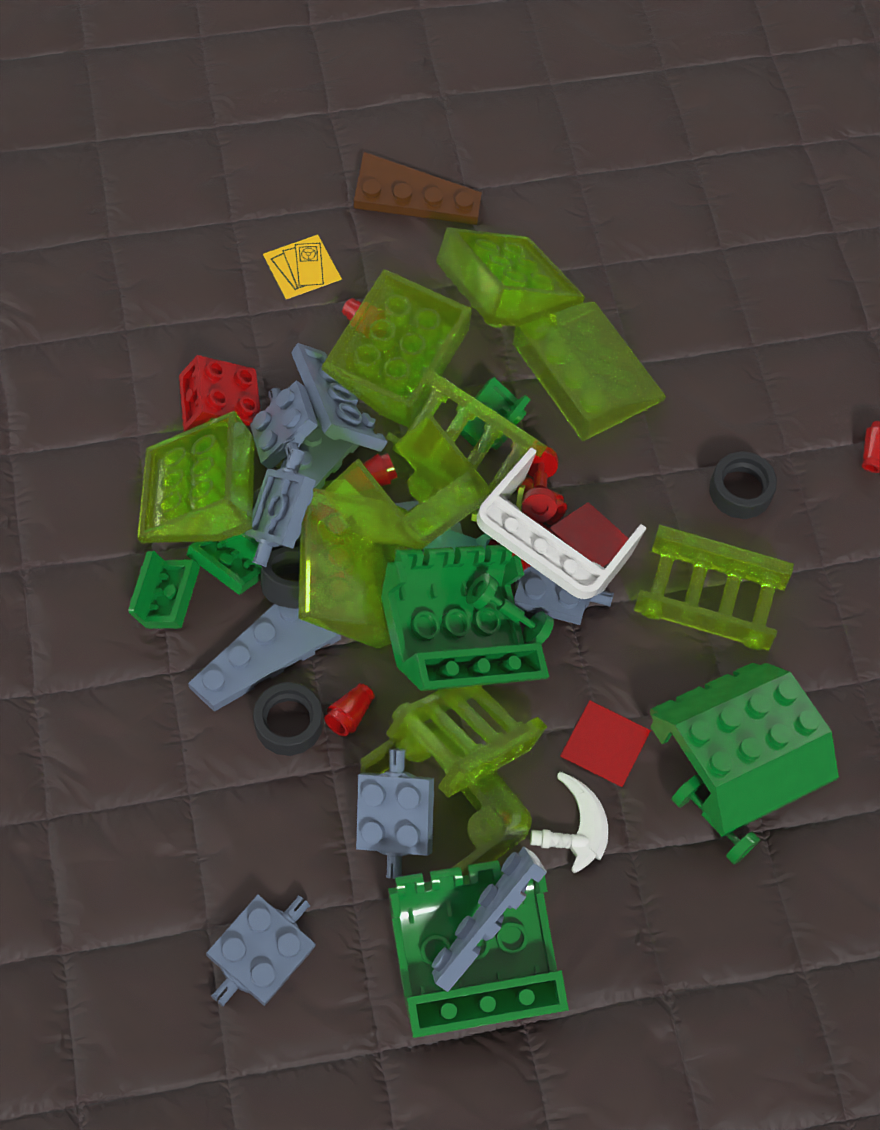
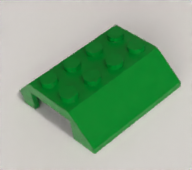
M487 545L486 549L483 546L456 547L455 552L452 547L425 548L424 555L421 549L396 550L394 562L387 563L381 599L396 667L420 691L549 678L541 643L525 644L519 622H514L496 610L497 605L491 601L482 609H476L466 601L468 590L473 582L480 575L488 573L498 581L495 596L499 599L505 598L515 605L511 584L523 577L524 571L520 557L517 555L512 556V552L503 545Z
M752 662L733 671V676L726 674L706 683L705 689L699 686L677 696L676 702L669 700L650 709V715L653 719L650 727L660 743L668 742L673 735L711 794L702 807L721 837L839 778L831 729L792 673L768 663L759 665Z
M499 861L468 865V875L462 876L461 867L430 871V882L425 883L422 873L395 877L396 887L388 889L391 920L403 995L413 1038L569 1010L562 970H557L544 899V893L548 892L545 875L539 883L534 879L528 882L524 892L526 898L516 910L514 908H507L504 911L502 926L496 935L488 941L480 940L477 944L481 947L479 955L449 992L435 984L432 974L434 970L432 968L433 961L444 947L449 950L457 939L455 932L466 916L472 918L481 906L478 900L487 886L490 884L495 886L504 874L500 869Z

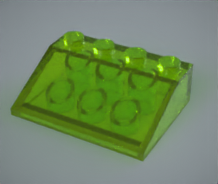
M447 227L436 263L457 286L458 291L468 299L471 306L484 318L486 324L495 328H502L503 325L517 327L584 302L585 296L529 237Z
M383 269L323 363L322 370L380 415L411 428L468 333L472 308Z
M595 302L543 309L516 322L514 347L582 441L665 400V394Z
M235 411L146 448L137 537L141 543L223 541L252 529L255 441L253 435Z
M314 488L312 501L307 506L301 524L299 619L377 649L391 644L381 596L387 563L394 562L396 550L407 549V509L383 498Z

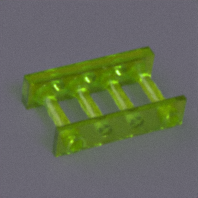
M431 369L422 380L432 386L429 390L431 395L404 437L401 438L390 432L386 436L388 440L394 443L393 451L407 460L412 455L476 498L473 505L479 509L481 504L531 447L537 451L536 456L541 457L547 445ZM448 398L459 404L456 408L458 413L431 455L427 456L414 447L440 404L442 402L446 403ZM475 416L486 422L483 427L485 432L458 473L454 474L442 466L441 462L469 420L473 421ZM504 434L513 440L510 446L513 449L485 492L482 493L470 485L468 481L496 438L500 439Z
M659 524L651 552L659 554L661 556L651 591L647 592L640 589L634 611L641 612L642 615L650 619L661 618L735 640L751 649H765L769 651L777 634L776 629L766 627L775 589L785 590L792 575L794 563ZM674 560H681L694 566L684 602L664 597ZM709 569L725 573L728 576L718 612L698 607ZM742 579L761 585L752 622L732 617Z
M483 685L441 689L412 704L409 702L403 703L393 713L392 719L394 722L386 732V735L391 739L409 730L445 766L444 772L446 776L438 788L447 797H450L529 752L548 726L539 717L525 724L522 721L517 722L482 688ZM473 698L507 733L505 735L502 732L497 733L466 701ZM452 708L487 744L485 746L482 743L476 744L445 711ZM431 719L466 756H456L423 722Z

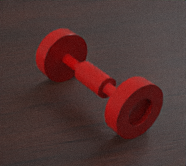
M535 446L533 448L537 452L528 471V474L534 477L533 489L526 492L523 496L522 511L533 521L544 522L551 519L557 511V498L553 492L547 489V478L556 473L558 469V456L550 447Z

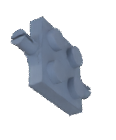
M297 380L290 387L282 391L279 388H272V392H268L271 402L270 406L264 411L259 412L250 424L260 462L268 469H273L286 457L288 460L290 449L295 448L299 450L304 439L318 426L307 389Z
M295 448L290 449L285 468L278 470L267 469L245 535L255 538L259 542L252 563L267 567L273 547L281 545L294 548L295 542L301 534V524L307 506L313 498L316 480L303 476L298 472L305 452Z
M530 566L524 570V576L515 581L516 594L514 602L523 611L535 614L543 611L554 619L580 625L584 610L590 602L610 607L614 593L603 591L594 597L580 599L571 595Z
M398 748L389 749L390 765L388 772L382 774L363 772L358 774L356 849L378 851L383 855H387L386 877H393V879L402 876V856L407 854L428 856L432 853L434 778L417 777L409 772H404L406 750Z
M259 895L252 900L206 953V956L221 968L226 978L211 995L215 1001L218 1000V1004L224 1007L225 1003L237 989L251 994L264 1006L271 1000L316 946L310 938L300 931L296 923L307 908L310 907V904L306 900L303 902V898L298 895L287 910L283 912L273 908Z

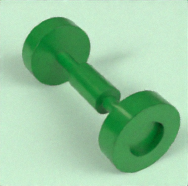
M488 573L480 575L468 590L466 596L467 603L476 609H482L491 601L497 605L496 610L514 622L518 623L520 621L526 625L522 634L526 643L542 644L549 637L553 629L554 619L543 611L536 613L531 619L524 616L522 609L505 598L499 599L495 596L498 587L497 579Z
M696 774L677 790L671 800L678 808L683 807L692 800L703 811L702 817L717 831L702 807L704 802L697 795L705 784L700 776ZM753 831L749 832L741 840L733 832L727 834L726 836L735 846L727 853L726 858L733 865L737 864L761 839Z

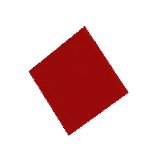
M589 502L550 527L567 545L591 562H595L602 567L613 560L629 539Z
M589 700L560 757L623 787L651 730Z

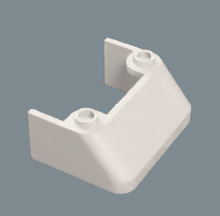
M531 447L481 504L477 514V524L483 532L571 595L580 599L594 597L604 591L630 558L646 527L640 524L606 568L591 562L526 516L515 504L508 500L525 480L537 451Z

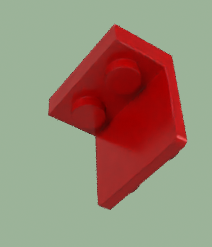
M197 355L179 375L184 432L196 434L211 418L250 426L255 416L260 412L257 373L254 368Z

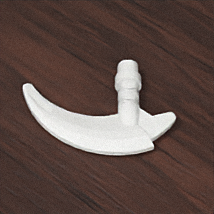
M559 772L557 778L572 792L579 808L580 826L577 834L570 835L553 833L546 829L542 831L531 830L530 845L541 846V848L547 849L549 847L570 848L576 857L571 870L573 873H576L589 865L594 858L601 860L608 842V822L602 804L596 795L581 781L568 774Z

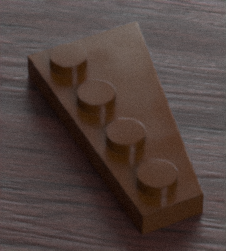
M363 152L354 197V208L477 225L482 192Z

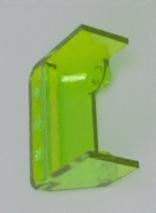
M431 414L423 418L395 445L415 470L408 478V488L411 495L419 502L416 506L403 514L359 459L353 462L323 491L324 495L360 539L369 543L424 549L478 509L490 495V490L485 480Z
M440 720L410 725L361 759V773L382 774L389 769V749H405V758L412 762H422L431 756L435 758L477 810L471 816L467 827L468 836L477 849L452 867H461L462 876L468 875V865L497 860L524 840L529 834L532 823L529 811L460 727L452 721Z

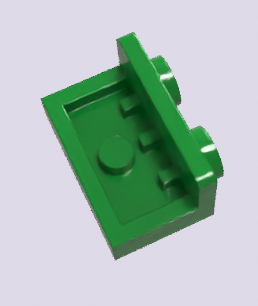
M493 377L486 382L452 427L479 453H483L490 448L496 450L509 437L506 433L509 427L517 425L527 413L524 408L531 399L526 395L517 399Z
M219 515L215 518L211 532L189 545L186 556L194 559L202 568L238 595L261 580L262 566L252 563L259 542L255 538L245 535L246 532L224 515Z
M147 551L134 594L130 600L129 613L146 629L182 628L200 565L194 559L164 560L155 551Z

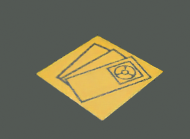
M319 235L263 254L286 300L342 280Z

